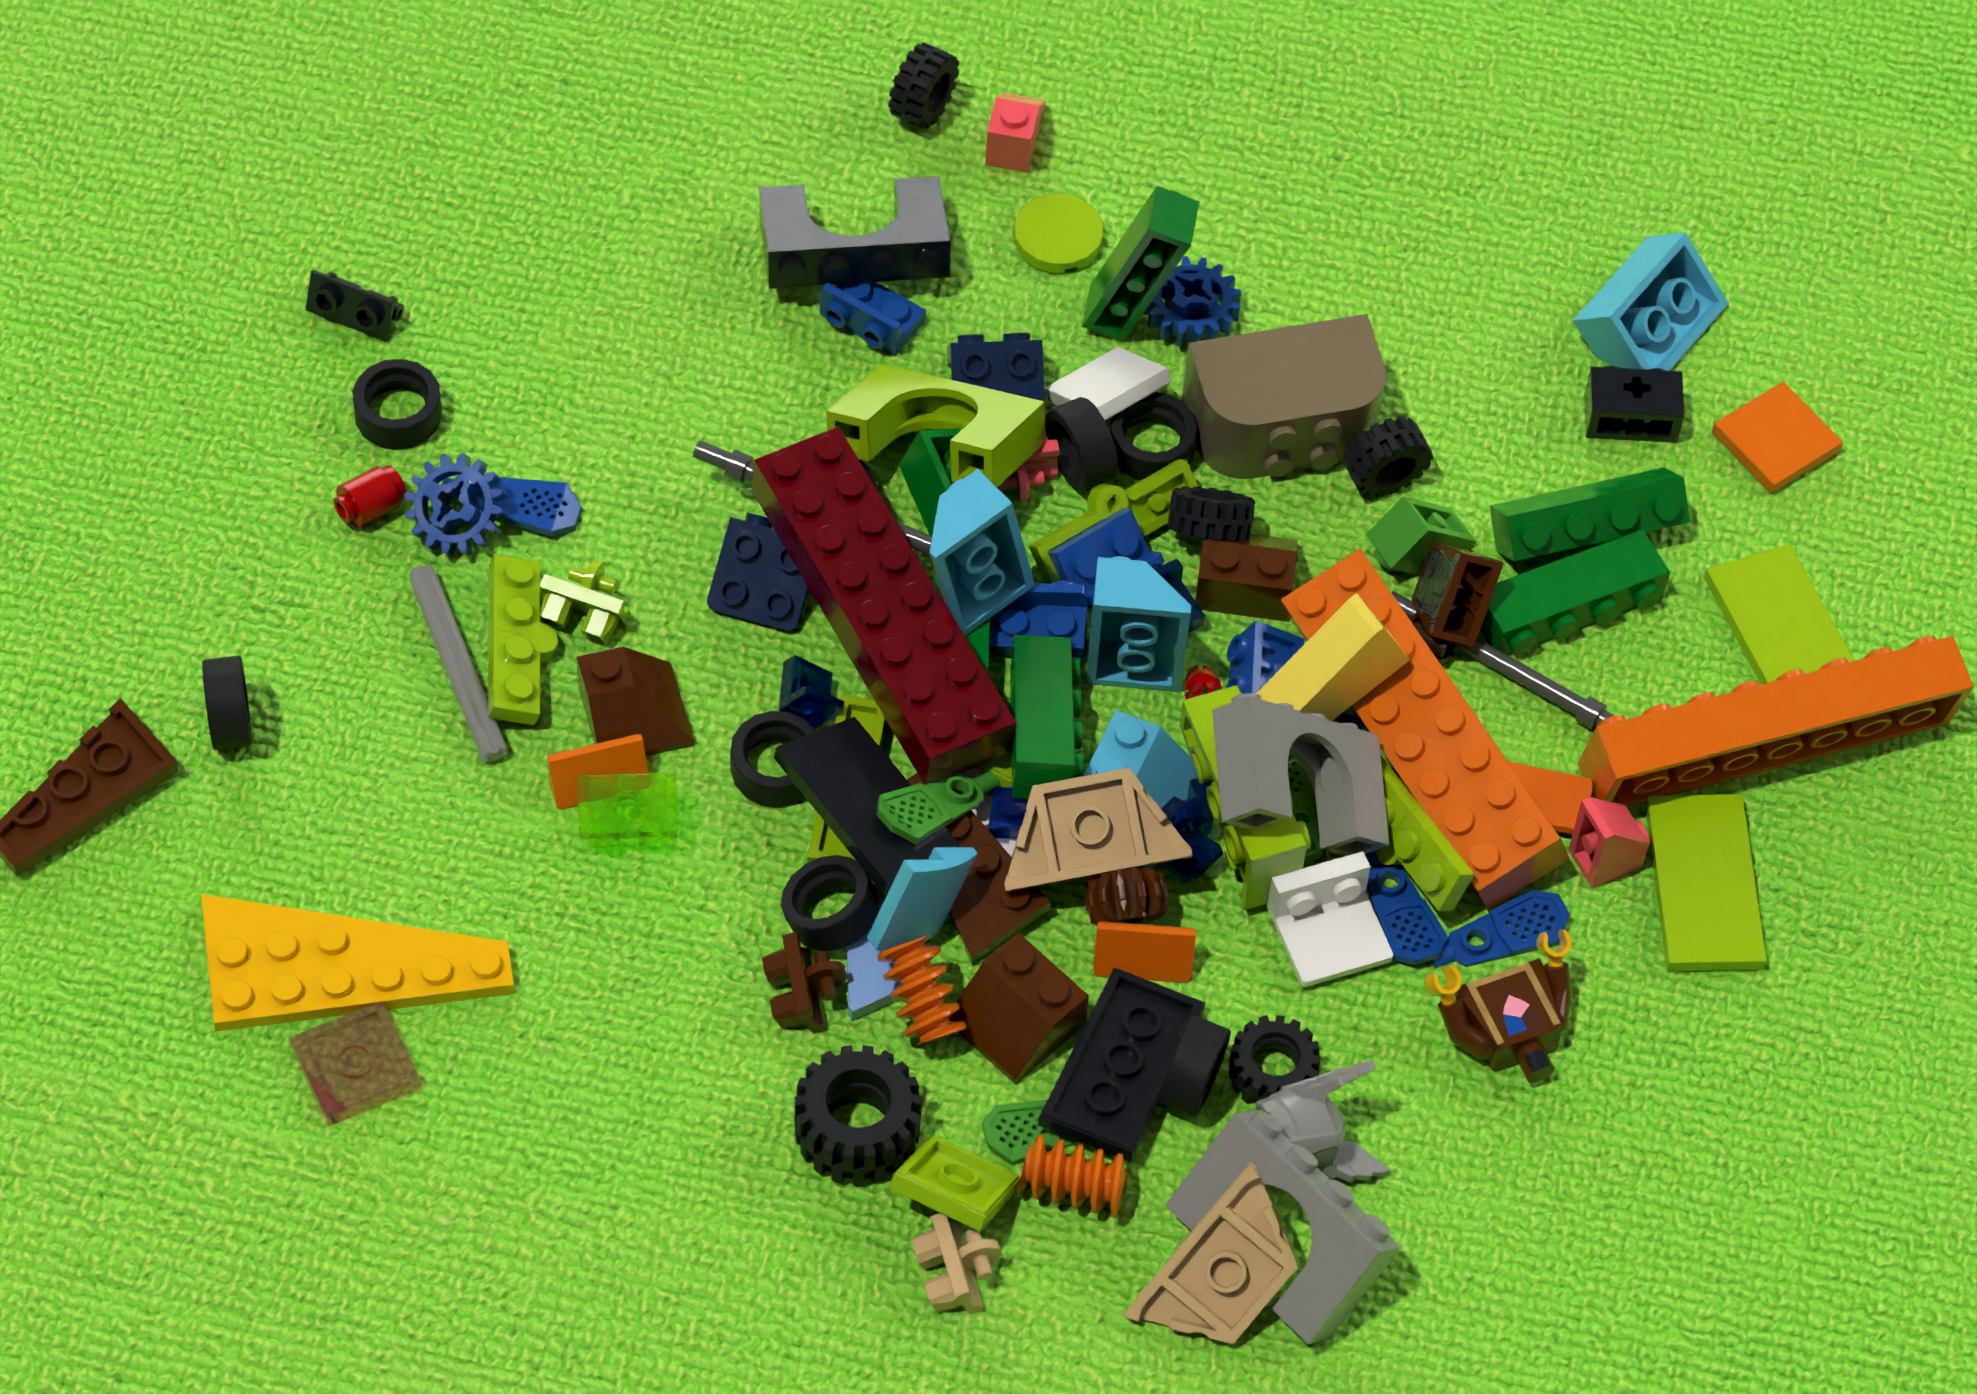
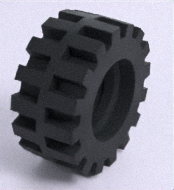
M925 42L914 46V50H910L906 55V61H902L899 67V74L894 77L893 83L895 84L890 89L889 94L892 97L888 102V107L891 108L889 112L922 129H928L931 124L934 125L938 120V115L942 116L946 103H949L952 98L951 92L956 88L957 82L955 79L959 76V69H957L959 60H957V57Z
M1398 417L1395 421L1392 418H1388L1381 425H1378V423L1371 425L1369 431H1362L1357 435V440H1351L1347 445L1349 449L1343 452V463L1358 491L1369 498L1374 495L1377 498L1384 497L1387 492H1390V494L1397 493L1398 488L1402 486L1407 488L1412 484L1411 481L1413 479H1419L1423 475L1422 470L1428 469L1431 465L1430 460L1433 459L1432 451L1421 430L1413 419L1408 418L1406 420L1405 417Z
M1176 487L1172 490L1168 528L1176 533H1183L1186 536H1197V538L1245 541L1250 539L1255 500L1241 493H1232V491L1228 490L1221 491L1216 488Z
M1268 1015L1259 1017L1258 1025H1255L1251 1020L1245 1024L1243 1032L1239 1030L1235 1036L1230 1053L1229 1079L1233 1078L1232 1087L1236 1093L1242 1090L1241 1099L1247 1104L1252 1100L1257 1102L1280 1091L1281 1086L1318 1076L1320 1048L1317 1041L1312 1042L1313 1033L1308 1028L1303 1031L1300 1030L1301 1022L1293 1019L1290 1024L1285 1023V1016L1276 1015L1275 1021H1269ZM1264 1052H1279L1285 1054L1293 1061L1295 1069L1285 1075L1273 1076L1260 1070L1255 1065L1254 1058Z

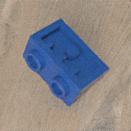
M877 282L837 284L836 286L826 283L820 290L821 316L825 317L833 326L844 328L863 338L871 347L882 349L895 357L926 321V309Z
M1125 508L1048 552L1060 580L1086 586L1088 605L1091 608L1093 607L1098 557L1112 558L1122 556L1131 560L1146 561L1153 569L1165 562L1161 552L1149 550L1132 509Z
M1065 580L1055 581L1051 584L1035 583L1034 587L991 617L989 635L990 655H1012L1014 634L1071 638L1072 657L1085 658L1088 620L1086 586L1076 585Z
M1254 621L1240 635L1234 636L1229 644L1227 660L1230 661V672L1226 688L1238 685L1241 694H1256L1304 645V638L1259 621Z

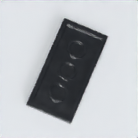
M856 717L776 747L773 757L883 894L889 892L904 860H928L934 847H962L946 827L915 845L891 832L876 815L879 795L911 786V784Z
M1114 967L1039 1116L1038 1126L1093 1148L1103 1149V1152L1116 1156L1118 1153L1123 1154L1124 1160L1132 1162L1160 1104L1161 1089L1181 1037L1193 1016L1202 1017L1206 1003Z

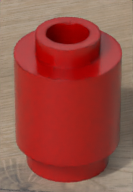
M388 465L384 468L376 466L337 486V497L334 498L333 502L335 510L343 522H351L355 527L360 528L397 509L400 501L405 499L404 496L407 491L401 476L392 466Z

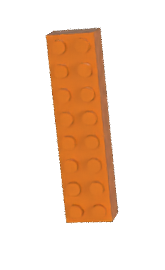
M1360 548L1280 600L1292 623L1305 642H1307L1349 598L1357 593L1411 659L1350 708L1365 731L1379 735L1380 753L1388 765L1475 874L1469 885L1486 910L1490 911L1570 858L1560 836Z
M1926 636L1913 641L1907 648L1892 651L1891 647H1883L1868 653L1864 659L1848 662L1846 658H1839L1824 664L1820 670L1804 674V671L1801 669L1792 670L1782 674L1773 682L1760 685L1758 681H1749L1738 685L1730 693L1715 696L1713 692H1706L1694 696L1687 704L1670 707V704L1667 703L1658 704L1645 710L1640 716L1626 719L1624 715H1615L1606 718L1597 725L1578 761V766L1582 777L1593 780L1592 798L1629 807L1645 803L1647 796L1675 795L1949 724L1974 688V685L1954 636L1936 640L1935 636Z

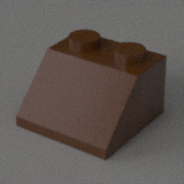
M1251 534L1250 539L1245 541L1203 539L1194 609L1287 622L1288 613L1280 599L1290 594L1293 589L1298 540Z
M1018 932L981 964L956 1001L959 1003L960 1009L951 1015L949 1020L965 1022L967 1027L957 1032L1016 1085L1086 1024L1089 995Z

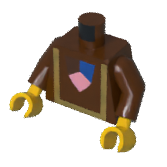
M1559 929L1560 945L1556 951H1552L1549 948L1546 932H1542L1538 936L1536 941L1538 951L1548 958V963L1544 966L1539 958L1461 985L1462 978L1457 968L1443 966L1442 971L1447 980L1445 988L1441 987L1435 973L1428 974L1424 981L1425 988L1430 994L1440 996L1441 1002L1438 1004V1008L1451 1042L1477 1059H1484L1492 1070L1500 1071L1519 1064L1529 1083H1536L1549 1077L1554 1071V1066L1547 1054L1557 1049L1560 1035L1568 1027L1572 992L1569 965L1563 962L1562 956L1566 955L1572 946L1570 934L1566 930Z

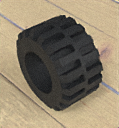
M852 1045L841 1047V1054L835 1056L831 1050L822 1054L821 1065L812 1062L806 1068V1078L800 1077L797 1085L794 1125L796 1144H801L800 1154L806 1162L813 1160V1170L820 1175L829 1171L832 1173L831 1180L841 1184L844 1177L853 1178V1185H864V1178L872 1177L874 1183L885 1180V1171L889 1170L894 1174L903 1165V1159L908 1160L915 1152V1143L919 1142L922 1099L921 1095H919L916 1077H909V1067L903 1061L895 1065L893 1063V1054L885 1050L881 1055L874 1054L873 1046L863 1045L862 1051L853 1052ZM849 1103H864L878 1109L884 1117L871 1126L856 1128L838 1122L831 1113Z

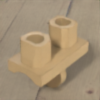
M942 1213L931 1216L934 1228L911 1240L919 1264L924 1269L943 1262L946 1265L948 1273L925 1281V1289L930 1304L937 1312L953 1309L961 1305L970 1315L983 1310L984 1306L973 1270L976 1269L979 1280H987L993 1276L990 1265L1000 1259L1002 1255L998 1241L982 1239L979 1231L970 1229L965 1232L968 1243L965 1245L961 1229L958 1225H951L948 1216Z

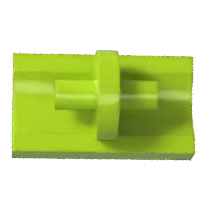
M595 559L591 561L587 570L574 566L571 568L568 579L581 583V586L544 574L539 586L545 595L540 612V618L544 623L560 629H566L574 608L587 612L581 633L589 639L607 644L618 623L626 626L631 612L624 609L625 602L623 600L598 592L601 590L614 594L617 581L604 577L605 563Z

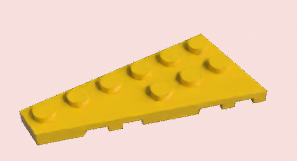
M201 894L216 1032L514 994L508 941Z

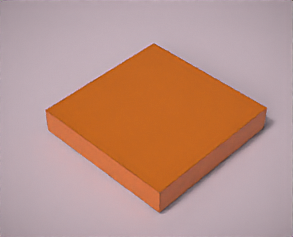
M1784 381L1714 423L1712 433L1771 494L1841 452L1843 445L1842 440Z

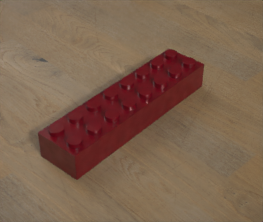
M839 426L754 459L752 492L923 784L958 775L1012 752L1016 728L1014 717Z

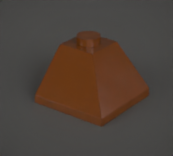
M626 647L576 657L578 690L594 744L641 734L646 756L694 746V738L670 662Z

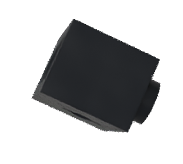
M1616 366L1590 368L1584 393L1586 438L1678 442L1684 419L1682 371H1666L1660 368L1649 370L1627 369Z

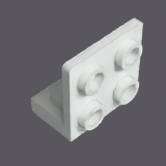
M1363 851L1278 875L1271 879L1267 909L1298 980L1303 987L1326 982L1392 961L1393 952L1366 894L1370 865Z

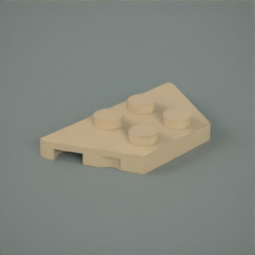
M1124 768L1032 786L1004 885L1006 892L1091 877L1118 869L1139 868L1191 858L1193 855L1191 847L1184 841L1165 813L1151 798L1132 770Z
M1251 1161L1246 1165L1124 1312L1126 1317L1135 1321L1143 1319L1168 1325L1172 1330L1189 1334L1192 1332L1205 1334L1209 1339L1234 1344L1295 1272L1300 1263L1256 1165Z

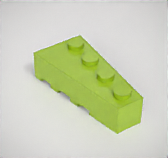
M1238 685L1185 699L1182 702L1180 728L1199 783H1210V786L1206 789L1209 805L1208 809L1214 826L1223 822L1212 710L1231 703V699L1234 696L1240 695L1241 692ZM1290 791L1291 808H1293V798ZM1293 812L1291 819L1258 831L1224 823L1223 834L1227 849L1224 855L1230 872L1240 869L1244 880L1242 891L1238 893L1243 909L1246 910L1267 904L1272 877L1303 869L1306 850L1311 847L1310 836L1305 823L1302 820L1297 822Z

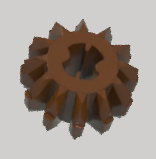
M1133 867L1103 872L1100 875H1094L1085 884L1086 911H1089L1090 921L1095 925L1100 921L1130 924L1146 923L1151 920L1160 919L1168 911L1167 899L1169 894L1167 883L1164 882L1163 872L1156 868Z

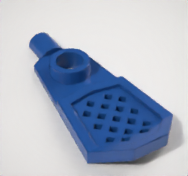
M500 477V481L494 486V488L503 489L508 495L507 498L498 501V506L508 511L507 517L497 518L507 520L508 524L551 537L576 531L582 511L581 505L568 483ZM445 478L442 484L453 482L455 479ZM482 491L479 495L481 511H484L485 501L480 499L484 495Z
M1375 850L1366 853L1365 856L1370 865L1367 889L1374 912L1393 952L1392 960L1417 965L1438 959L1449 937L1425 899L1421 898L1401 865L1382 864ZM1392 879L1397 882L1398 886L1389 888L1384 886L1382 881Z
M1530 890L1490 910V913L1450 932L1447 945L1443 948L1438 959L1431 960L1435 969L1452 962L1469 967L1537 951L1536 941L1542 932H1546L1548 935L1549 947L1558 946L1560 943L1558 931L1559 929H1565L1570 913L1559 894ZM1470 937H1478L1484 942V944L1481 946H1473L1467 941V939Z

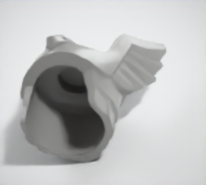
M1373 1060L1350 1067L1338 1068L1317 1077L1281 1086L1280 1091L1256 1102L1257 1108L1268 1113L1280 1123L1282 1127L1281 1133L1292 1144L1301 1146L1314 1155L1318 1161L1317 1167L1327 1177L1332 1179L1338 1177L1351 1183L1354 1179L1370 1181L1372 1176L1385 1177L1388 1175L1389 1167L1367 1153L1353 1140H1343L1345 1135L1344 1117L1327 1095L1374 1070L1376 1065Z

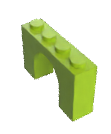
M880 364L826 411L827 431L839 426L857 458L868 462L894 439L904 434L925 429L960 428L961 431L950 440L951 482L964 479L976 469H979L998 487L1046 443L1045 401L886 364Z

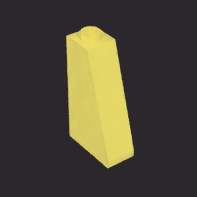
M1356 593L1333 614L1256 694L1260 695L1262 700L1275 704H1291L1295 710L1308 714H1324L1326 719L1333 721L1411 659L1383 623Z

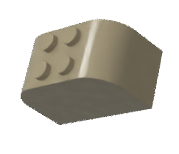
M1368 314L1190 342L1188 343L1182 400L1195 416L1198 427L1196 446L1200 456L1209 467L1222 475L1237 479H1252L1264 476L1280 477L1289 472L1313 468L1322 470L1333 465L1343 464V452L1349 449L1347 445L1350 441L1357 440V435L1360 432H1367L1371 429V425L1378 423L1386 381V370Z

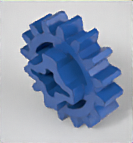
M1183 256L1181 265L1176 266L1144 312V314L1149 315L1148 327L1156 328L1161 326L1160 338L1164 340L1172 334L1176 336L1177 346H1182L1186 339H1192V342L1202 341V338L1205 337L1208 339L1219 338V331L1229 335L1232 332L1233 322L1238 321L1240 313L1241 290L1234 288L1235 277L1233 275L1222 277L1223 266L1221 264L1210 269L1206 267V258L1202 257L1198 264L1194 265L1191 264L1188 256Z
M460 453L456 463H454L450 456L442 454L440 467H435L428 461L424 463V468L427 472L424 479L415 475L411 477L412 482L418 486L416 493H405L404 498L414 503V508L404 513L405 518L410 521H418V524L414 526L411 532L418 538L427 536L424 545L434 551L441 544L442 553L452 557L456 546H458L462 554L469 556L472 554V543L476 542L483 548L489 546L485 537L488 531L495 534L501 533L502 530L494 521L496 517H507L508 511L499 507L498 501L507 498L508 495L503 489L494 488L501 478L495 472L485 474L488 466L485 462L478 459L471 466L470 457ZM457 475L453 482L438 484L447 477ZM482 491L485 499L484 511H481L479 495ZM429 498L431 499L434 512L431 518H429L428 514ZM453 498L463 503V507L459 512L449 506ZM474 526L465 533L455 535L461 527Z

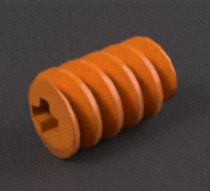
M931 935L883 950L877 956L878 962L894 963V967L887 971L883 977L885 981H900L901 985L889 995L891 1000H906L907 1004L896 1013L897 1019L913 1020V1024L906 1028L902 1035L904 1038H919L920 1042L916 1045L952 1034L967 1027L963 1021L949 1020V1017L960 1009V1005L957 1002H943V998L954 987L953 984L937 983L936 981L948 969L946 965L930 963V960L941 952L940 946L924 945V941Z
M1039 1134L1028 1149L1020 1178L1018 1195L1023 1192L1028 1183H1031L1032 1197L1034 1199L1040 1200L1046 1190L1050 1188L1052 1203L1059 1205L1069 1192L1072 1208L1079 1210L1087 1197H1089L1093 1214H1099L1106 1203L1109 1202L1111 1217L1117 1219L1129 1171L1124 1168L1123 1154L1118 1153L1111 1164L1107 1166L1104 1161L1103 1149L1098 1148L1090 1161L1085 1160L1084 1145L1078 1144L1072 1154L1067 1156L1065 1155L1064 1140L1058 1139L1051 1151H1046L1044 1135Z

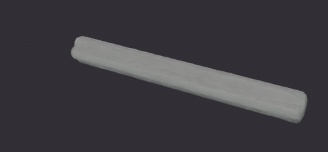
M428 564L415 567L409 574L411 586L480 756L484 762L490 764L496 760H502L507 755L505 741L496 719L488 718L487 697L436 572Z

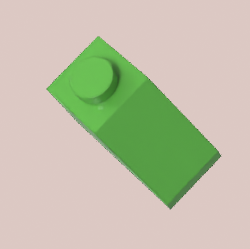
M1404 496L1366 534L1376 548L1374 556L1385 568L1390 571L1399 570L1412 574L1420 572V564L1427 556L1430 545L1434 541L1464 549H1469L1476 543V540L1451 508Z

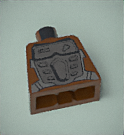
M1434 541L1430 545L1427 556L1420 564V576L1412 596V605L1419 614L1428 633L1432 637L1474 647L1504 563L1475 551Z

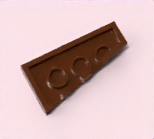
M121 698L109 709L110 715L97 728L92 726L79 739L80 745L65 761L59 759L47 772L48 778L34 792L28 791L0 819V858L16 876L21 875L179 772L177 761Z
M918 773L907 779L911 785L923 784ZM971 810L945 827L962 847H973L978 853L948 914L955 930L958 931L965 951L973 966L1049 911L1050 901L1038 887L1006 892L1004 883L1009 872L1012 857Z

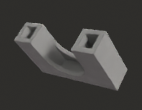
M1253 693L1236 695L1231 699V703L1212 710L1223 823L1258 831L1292 818L1288 776V756L1290 753L1303 766L1313 786L1317 806L1320 849L1348 856L1362 851L1366 854L1389 845L1379 735L1358 729V726L1353 723H1338L1328 720L1324 714H1308L1295 710L1291 704L1268 702L1262 700L1260 695Z
M1258 1110L1236 1113L1165 1206L1192 1231L1250 1161L1256 1165L1264 1185L1281 1188L1300 1203L1308 1217L1312 1233L1310 1255L1304 1268L1272 1310L1307 1344L1329 1339L1401 1247L1389 1236L1391 1231L1382 1220L1371 1214H1366L1353 1202L1354 1195L1345 1185L1336 1180H1330L1317 1167L1318 1161L1313 1154L1301 1146L1292 1144L1281 1133L1282 1127L1275 1118L1266 1112Z

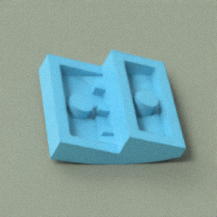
M934 847L928 860L903 861L867 936L875 950H886L931 935L926 939L928 940L941 930L978 854L973 847Z

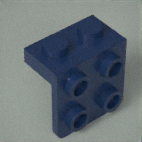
M1030 333L1003 334V341L985 342V335L982 334L957 336V343H950L948 345L947 364L951 366V380L1045 401L1042 340H1030Z
M748 512L745 521L730 517L707 598L708 607L717 612L786 631L795 630L799 625L809 590L803 577L776 531L772 528L768 518Z

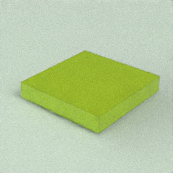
M931 1135L894 1173L889 1188L981 1232L1016 1193L1021 1177L936 1135Z

